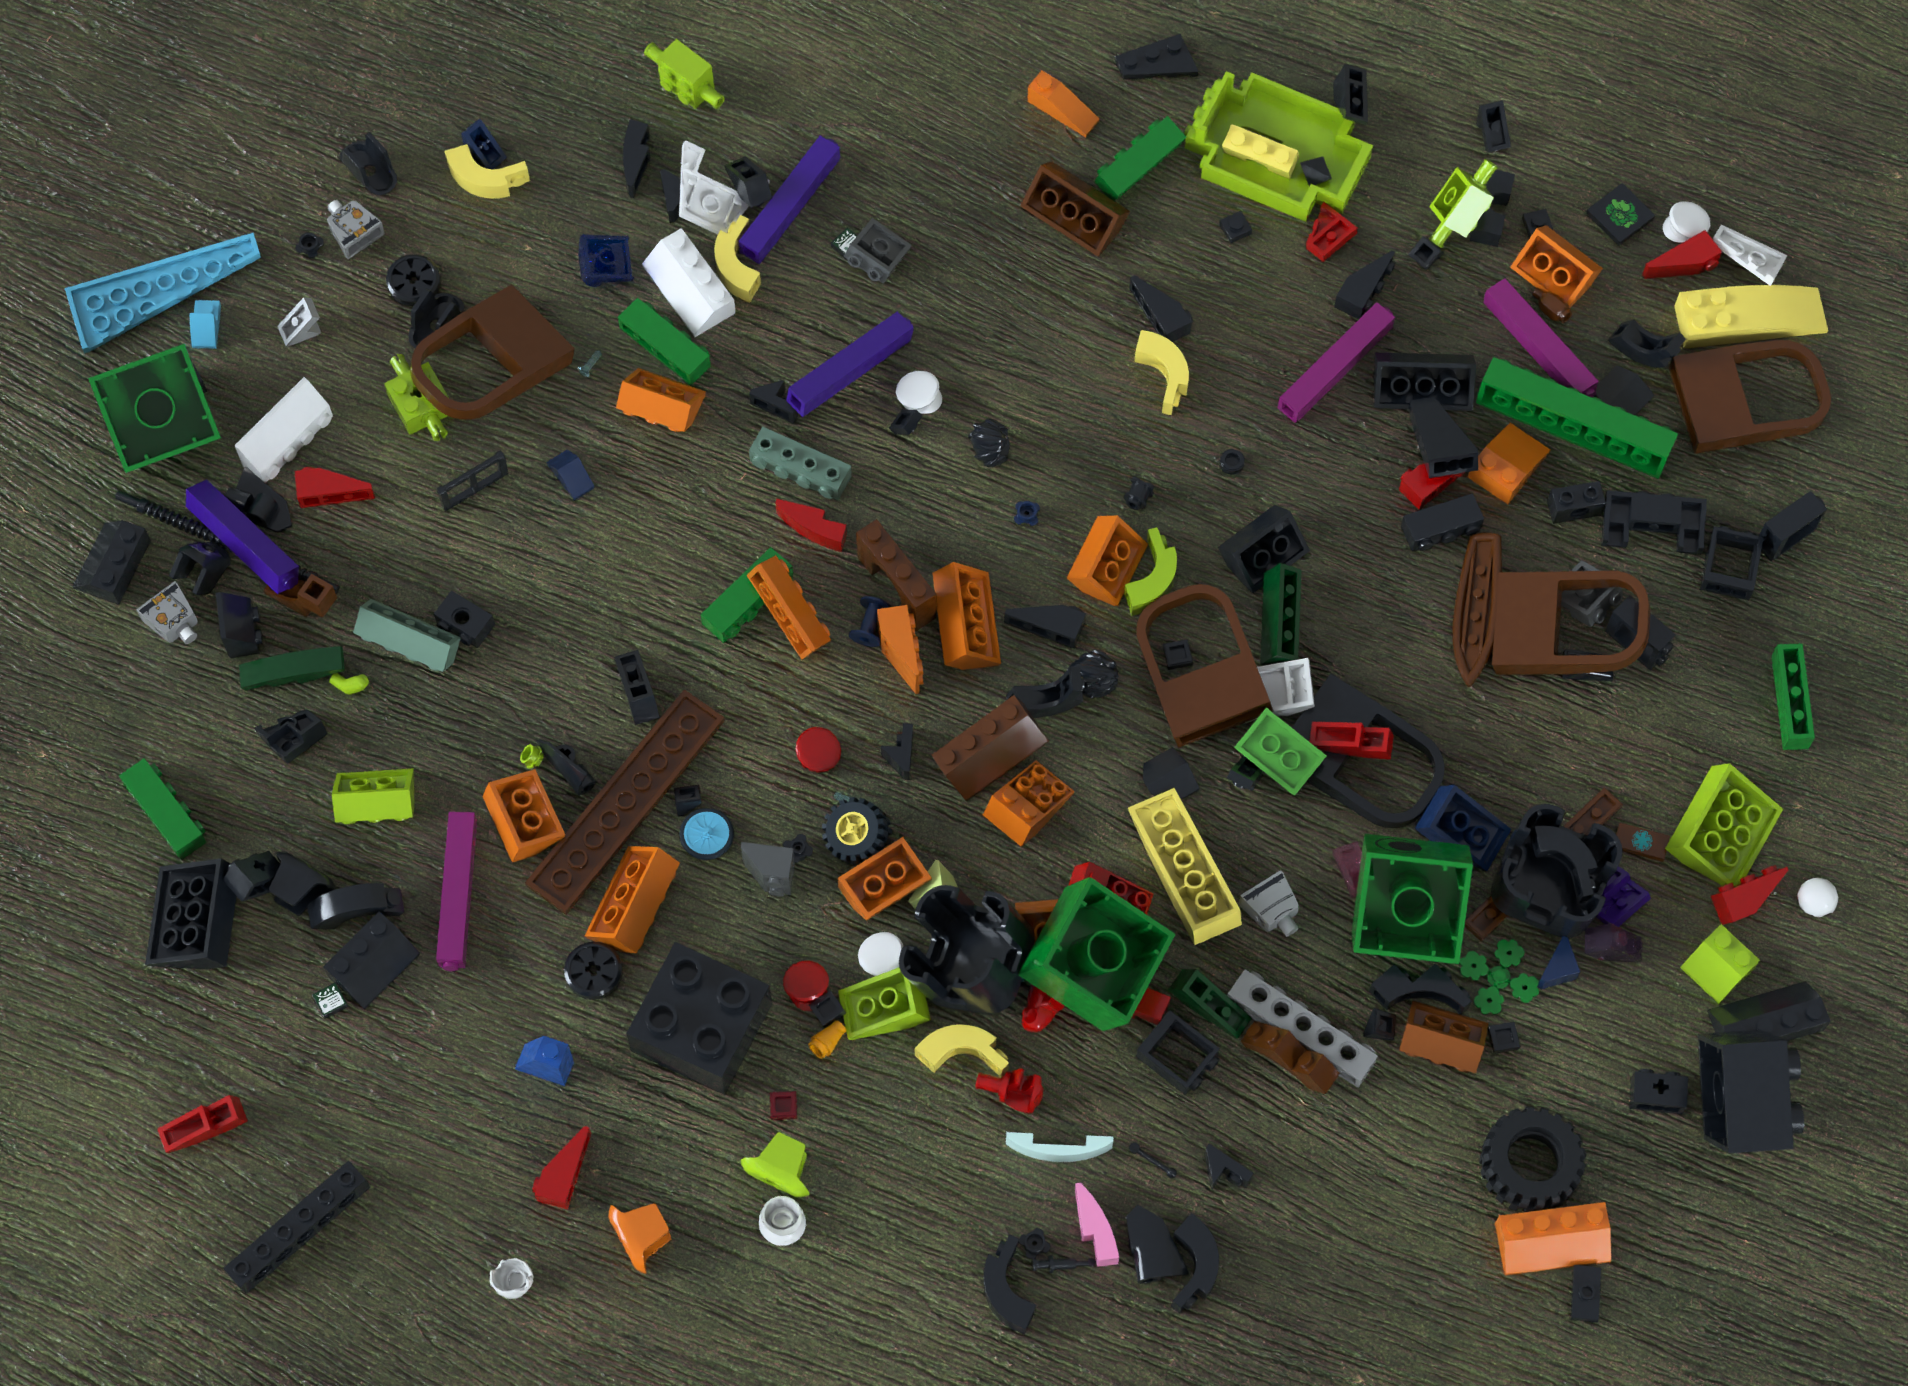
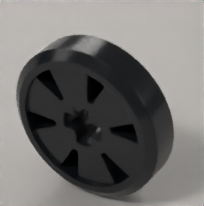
M412 254L397 259L390 266L386 275V283L389 293L394 300L406 306H414L425 289L430 290L434 296L438 293L441 278L439 270L432 260L422 255ZM412 277H417L418 281L415 280V284H410L409 280H412Z
M587 942L579 945L569 954L565 962L564 974L569 988L576 995L584 999L597 1000L607 997L616 990L621 982L623 969L620 957L613 948L601 942ZM592 965H595L596 969H601L597 971L596 976H591L590 972H586L590 970Z

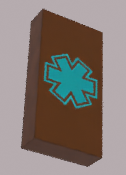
M1619 823L1616 835L1621 842L1622 851L1661 862L1665 860L1667 851L1665 848L1669 843V835Z

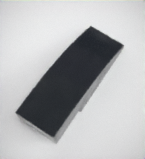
M633 119L629 121L623 144L625 180L629 197L631 198L635 197L651 159L649 146H646L650 138L649 126L646 123Z

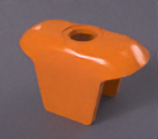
M654 1203L626 1213L619 1211L611 1205L608 1216L611 1225L615 1229L620 1242H622L634 1268L641 1273L647 1274V1258L671 1240L669 1228Z

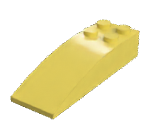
M1748 285L1679 292L1674 305L1680 333L1686 338L1683 343L1684 349L1828 332L1819 290L1816 287Z
M1175 788L1128 807L1130 816L1154 868L1194 945L1241 926V910Z

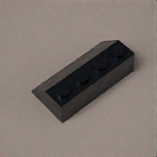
M1375 352L1373 375L1374 408L1410 409V400L1435 397L1445 410L1473 411L1476 375L1474 356L1462 354Z
M1806 981L1707 1010L1715 1033L1763 1030L1787 1041L1824 1031L1831 1022L1821 996Z

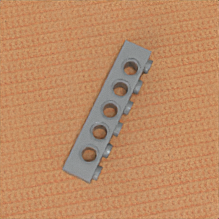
M1245 969L1227 995L1253 1020L1289 1030L1305 1049L1323 1054L1339 1071V1076L1357 1088L1360 1087L1376 1063L1378 1055L1375 1054L1373 1048L1365 1043L1359 1044L1352 1039L1353 1037L1349 1032L1344 1029H1336L1330 1025L1331 1023L1326 1017L1320 1014L1316 1016L1308 1010V1007L1299 1000L1293 1001L1286 996L1284 990L1278 986H1270L1264 982V978L1254 971L1250 973ZM1256 993L1262 994L1266 1000L1257 1002L1252 998V995ZM1276 1008H1283L1288 1014L1281 1017L1276 1015L1274 1010ZM1304 1022L1308 1024L1310 1029L1301 1031L1297 1028L1296 1024ZM1328 1037L1332 1044L1322 1045L1318 1038ZM1349 1051L1353 1054L1354 1058L1346 1060L1341 1056V1052Z

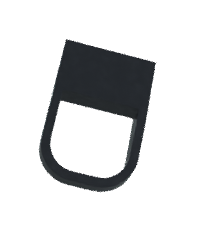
M1330 673L1314 696L1315 707L1304 710L1292 728L1306 740L1310 741L1312 721L1362 723L1364 727H1371L1374 723H1377L1383 728H1390L1394 735L1424 753L1432 765L1433 779L1418 802L1411 809L1402 813H1388L1377 808L1345 784L1335 779L1350 758L1349 755L1320 750L1327 757L1307 782L1375 825L1384 828H1400L1410 825L1424 813L1442 784L1445 766L1439 748L1429 737L1395 713Z

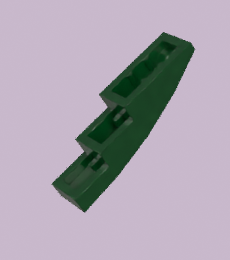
M341 646L285 653L239 665L240 685L245 691L264 685L277 687L293 681L302 684L345 671L343 647Z

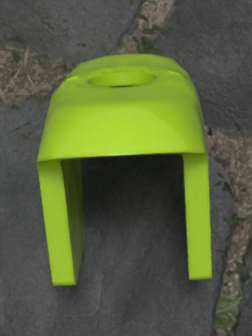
M778 1132L759 1157L741 1159V1165L745 1172L767 1185L795 1197L810 1195L805 1185L800 1181L807 1157L805 1144Z

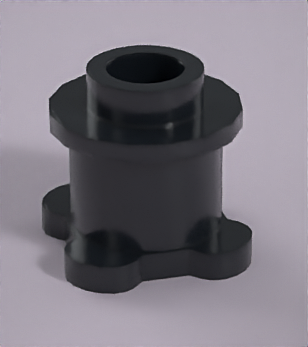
M1132 477L1131 489L1125 493L1124 500L1131 509H1144L1147 506V498L1154 495V485L1142 481L1138 477Z

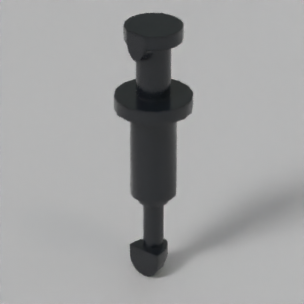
M1049 1255L1048 1260L1032 1258L1031 1269L1036 1271V1269L1048 1268L1049 1273H1053L1056 1269H1075L1077 1266L1092 1267L1096 1261L1094 1258H1088V1261H1077L1075 1258L1054 1259L1053 1255Z

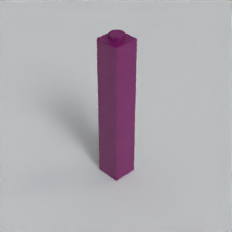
M1505 278L1486 290L1483 303L1553 380L1567 388H1575L1580 393L1589 397L1596 395L1598 380Z
M1376 302L1279 397L1278 409L1293 422L1297 423L1393 328L1395 316H1393L1391 310L1385 306L1382 307Z
M475 812L448 813L436 955L439 967L446 971H457L458 968L466 967L477 832Z

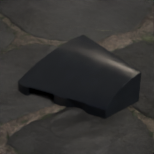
M308 709L297 712L290 717L285 716L277 719V725L263 729L262 725L254 728L261 739L287 764L328 734L322 721Z

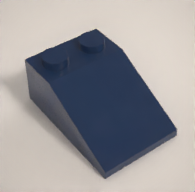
M1455 785L1440 786L1415 827L1418 832L1430 841L1469 845L1473 866L1484 872L1488 871L1511 831L1510 827Z

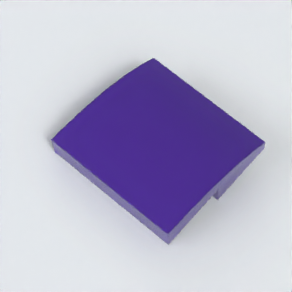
M1618 866L1616 872L1605 886L1602 896L1606 897V900L1596 917L1615 931L1651 899L1650 894L1630 879L1629 873Z

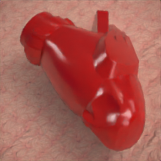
M1031 984L1027 997V1007L1022 1011L1023 1028L1032 1033L1042 1031L1052 1021L1056 1013L1063 1009L1064 1005Z

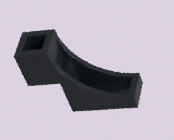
M1436 963L1413 983L1411 982L1410 975L1403 968L1399 969L1394 964L1371 984L1369 990L1370 994L1386 1010L1402 1001L1425 998L1444 1003L1462 1015L1469 1009L1472 1002L1469 993L1463 987H1458L1452 981L1450 973L1443 967L1439 968Z

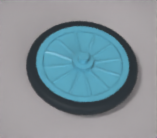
M702 808L690 813L684 819L680 827L679 837L683 848L688 854L697 859L711 860L722 856L730 848L734 838V829L730 819L721 811L712 808Z

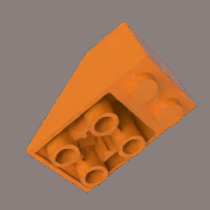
M907 605L877 609L881 651L913 692L919 694V685L924 684L922 660L919 658L918 637L915 635L914 614H909Z
M1035 760L992 795L983 816L1022 847L1046 825L1075 791Z

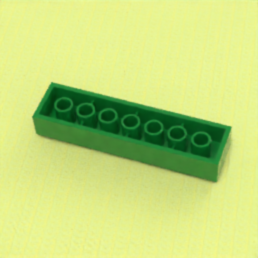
M1493 357L1482 380L1476 403L1656 479H1659L1678 436V433L1673 432L1667 426L1654 424L1645 417L1632 415L1621 407H1613L1597 397H1589L1580 393L1575 388H1567L1551 378H1543L1534 374L1529 369H1521L1505 359H1497Z

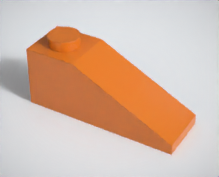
M1043 70L1040 71L1028 86L1027 102L1084 137L1089 135L1100 120L1061 81Z

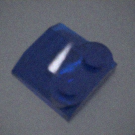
M581 235L578 256L581 278L586 285L598 287L603 282L634 280L628 245L629 236Z

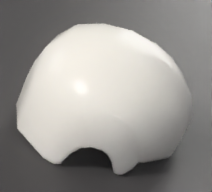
M1819 877L1804 882L1797 894L1799 906L1802 910L1815 917H1822L1833 913L1838 903V894L1835 886L1829 880Z
M518 1258L501 1260L499 1266L495 1270L492 1269L490 1271V1284L499 1295L507 1299L521 1297L530 1289L533 1283L532 1269L526 1261Z

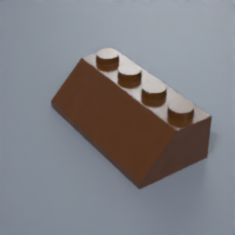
M1053 161L1040 165L1020 207L1096 256H1100L1117 236L1130 213L1129 210Z
M1013 695L932 754V757L952 785L968 801L1048 743L1049 740L1024 703Z

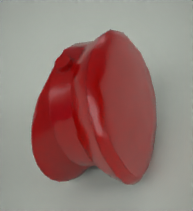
M812 727L799 736L796 742V755L803 764L804 769L807 768L812 772L821 773L836 766L840 760L841 747L838 739L831 731L822 727Z
M810 960L799 961L791 965L785 972L783 977L784 990L799 1009L812 1011L809 1005L827 993L829 977L824 967L819 963Z

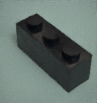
M1472 493L1404 515L1401 528L1411 551L1419 549L1420 551H1425L1433 547L1434 544L1440 542L1450 543L1459 536L1465 534L1466 536H1471L1478 533L1482 528L1484 517Z

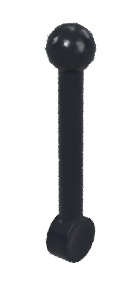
M1133 1142L1129 1145V1151L1132 1154L1138 1153L1165 1171L1169 1178L1176 1177L1177 1171L1174 1168H1168L1141 1150L1138 1143Z

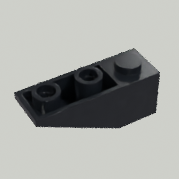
M1388 252L1348 276L1336 296L1334 308L1360 319L1364 312H1367L1373 306L1374 300L1372 298L1375 293H1381L1385 284L1383 279L1386 274L1390 276L1396 265V262L1393 261L1395 252Z

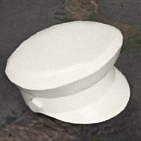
M1686 201L1674 204L1670 209V216L1663 223L1665 236L1679 243L1685 242L1704 230L1708 232L1710 228V218L1707 212L1701 206Z
M914 371L902 377L897 384V399L906 409L917 410L919 413L927 414L936 411L942 404L939 382L932 373Z
M880 932L869 936L864 940L859 949L858 958L864 971L874 976L898 968L903 943L896 935L888 932Z
M777 1196L770 1199L762 1208L759 1216V1228L762 1235L770 1243L778 1246L795 1243L803 1235L806 1227L803 1209L794 1199L787 1196Z

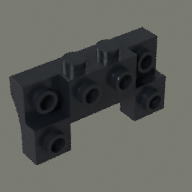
M1606 491L1604 496L1606 504L1602 522L1601 546L1626 548L1629 542V530L1677 534L1676 553L1702 554L1704 550L1707 499L1678 497L1670 493L1655 495L1646 491H1638L1636 493Z

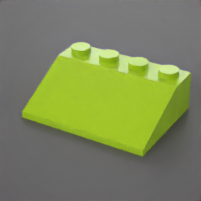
M1730 763L1711 766L1665 849L1681 863L1723 886L1732 882L1736 886L1741 884L1740 878L1747 876L1783 808Z

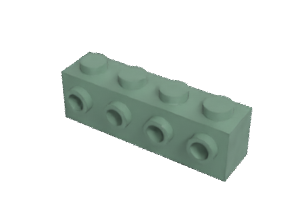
M765 427L761 428L749 449L750 462L757 468L771 470L778 477L796 481L802 488L814 489L828 499L834 498L839 500L852 477L851 465Z
M373 599L360 606L353 631L354 634L361 636L365 641L375 642L382 645L388 651L398 652L405 655L411 661H419L428 665L434 671L442 672L454 664L461 637Z

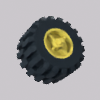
M851 797L849 802L844 799L839 801L840 806L833 805L830 808L833 811L831 815L826 814L827 824L822 823V829L826 831L825 834H822L823 840L827 842L825 844L826 848L835 857L853 866L859 865L883 850L892 841L888 838V835H892V829L888 827L891 822L885 817V812L863 798L858 800L855 797Z

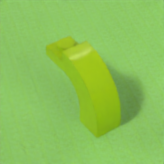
M1158 527L1148 529L1147 543L1155 563L1154 570L1144 579L1125 584L1124 596L1131 616L1141 614L1149 603L1169 594L1175 581L1177 568L1175 546L1168 548L1164 535H1160Z

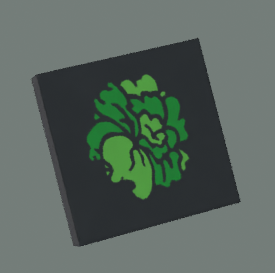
M1623 183L1588 208L1586 212L1618 246L1655 218V214Z

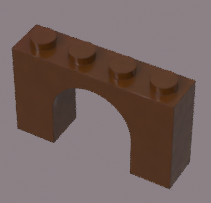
M876 519L856 532L857 558L871 575H874L881 569L886 573L899 594L901 606L907 605L909 614H914L915 631L936 619L935 591L880 522Z

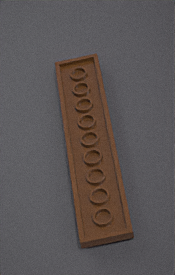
M684 689L565 833V837L555 845L525 882L526 887L567 915L725 722V717Z

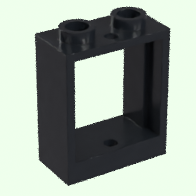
M1809 491L1764 524L1759 536L1764 537L1761 551L1771 562L1817 530L1827 510L1823 500Z
M1714 526L1709 536L1699 590L1749 601L1755 588L1764 537L1757 536L1753 532L1734 531L1726 526ZM1716 544L1751 551L1747 579L1711 572Z
M1629 595L1613 611L1605 630L1608 635L1625 649L1632 644L1637 635L1639 602ZM1651 613L1648 643L1641 656L1637 659L1650 671L1656 665L1661 667L1670 657L1669 653L1674 648L1672 642L1676 636L1675 633Z
M1169 1010L1137 1049L1136 1057L1184 1095H1187L1190 1090L1196 1091L1204 1080L1201 1076L1206 1070L1211 1072L1220 1061L1218 1058L1220 1048ZM1172 1029L1207 1055L1186 1082L1151 1056Z

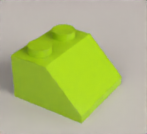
M1721 924L1701 943L1680 968L1720 1004L1756 968L1760 960Z

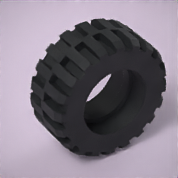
M1525 1106L1523 1111H1520L1518 1108L1511 1110L1508 1116L1503 1115L1492 1126L1482 1146L1480 1154L1482 1179H1487L1486 1187L1489 1192L1495 1191L1498 1194L1495 1199L1501 1204L1504 1200L1510 1203L1509 1208L1514 1211L1518 1207L1524 1208V1212H1531L1534 1210H1547L1551 1207L1555 1209L1561 1206L1565 1200L1571 1197L1585 1171L1586 1164L1584 1160L1586 1158V1150L1581 1148L1583 1142L1581 1135L1573 1133L1575 1126L1571 1122L1565 1124L1562 1121L1563 1115L1556 1112L1555 1116L1548 1114V1108L1541 1107L1539 1111H1534V1106ZM1521 1139H1534L1544 1143L1551 1149L1556 1158L1557 1169L1555 1174L1550 1179L1539 1182L1521 1177L1514 1171L1508 1159L1511 1145Z

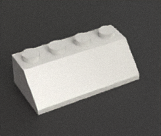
M682 228L662 239L642 263L646 272L694 337L735 314L733 297Z
M305 377L234 445L242 466L250 469L265 483L269 479L275 478L280 468L286 462L292 461L297 452L304 445H308L313 440L314 435L321 428H325L333 417L329 404Z

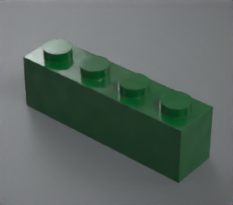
M1282 563L1264 573L1260 665L1262 666L1298 660L1302 570Z

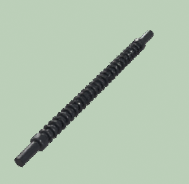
M121 490L116 493L115 499L135 507L139 513H147L149 517L153 515L154 519L160 518V521H166L167 525L172 523L174 528L178 526L179 530L185 529L186 533L191 531L192 536L197 534L199 539L203 537L204 541L210 540V542H216L219 546L222 545L224 549L228 548L204 524L200 526L199 521L194 523V519L188 520L187 516L182 517L180 513L175 515L174 510L169 512L168 508L163 509L162 505L157 506L155 502L151 503L146 498L139 499ZM298 565V580L307 581L311 574L318 577V573L311 570L307 572L306 568L301 569V566ZM318 577L331 584L336 594L339 592V585Z

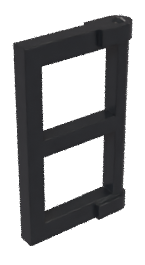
M501 450L447 484L436 488L445 512L509 474L506 458ZM497 463L498 471L477 483L476 474ZM469 480L470 488L449 499L448 491Z

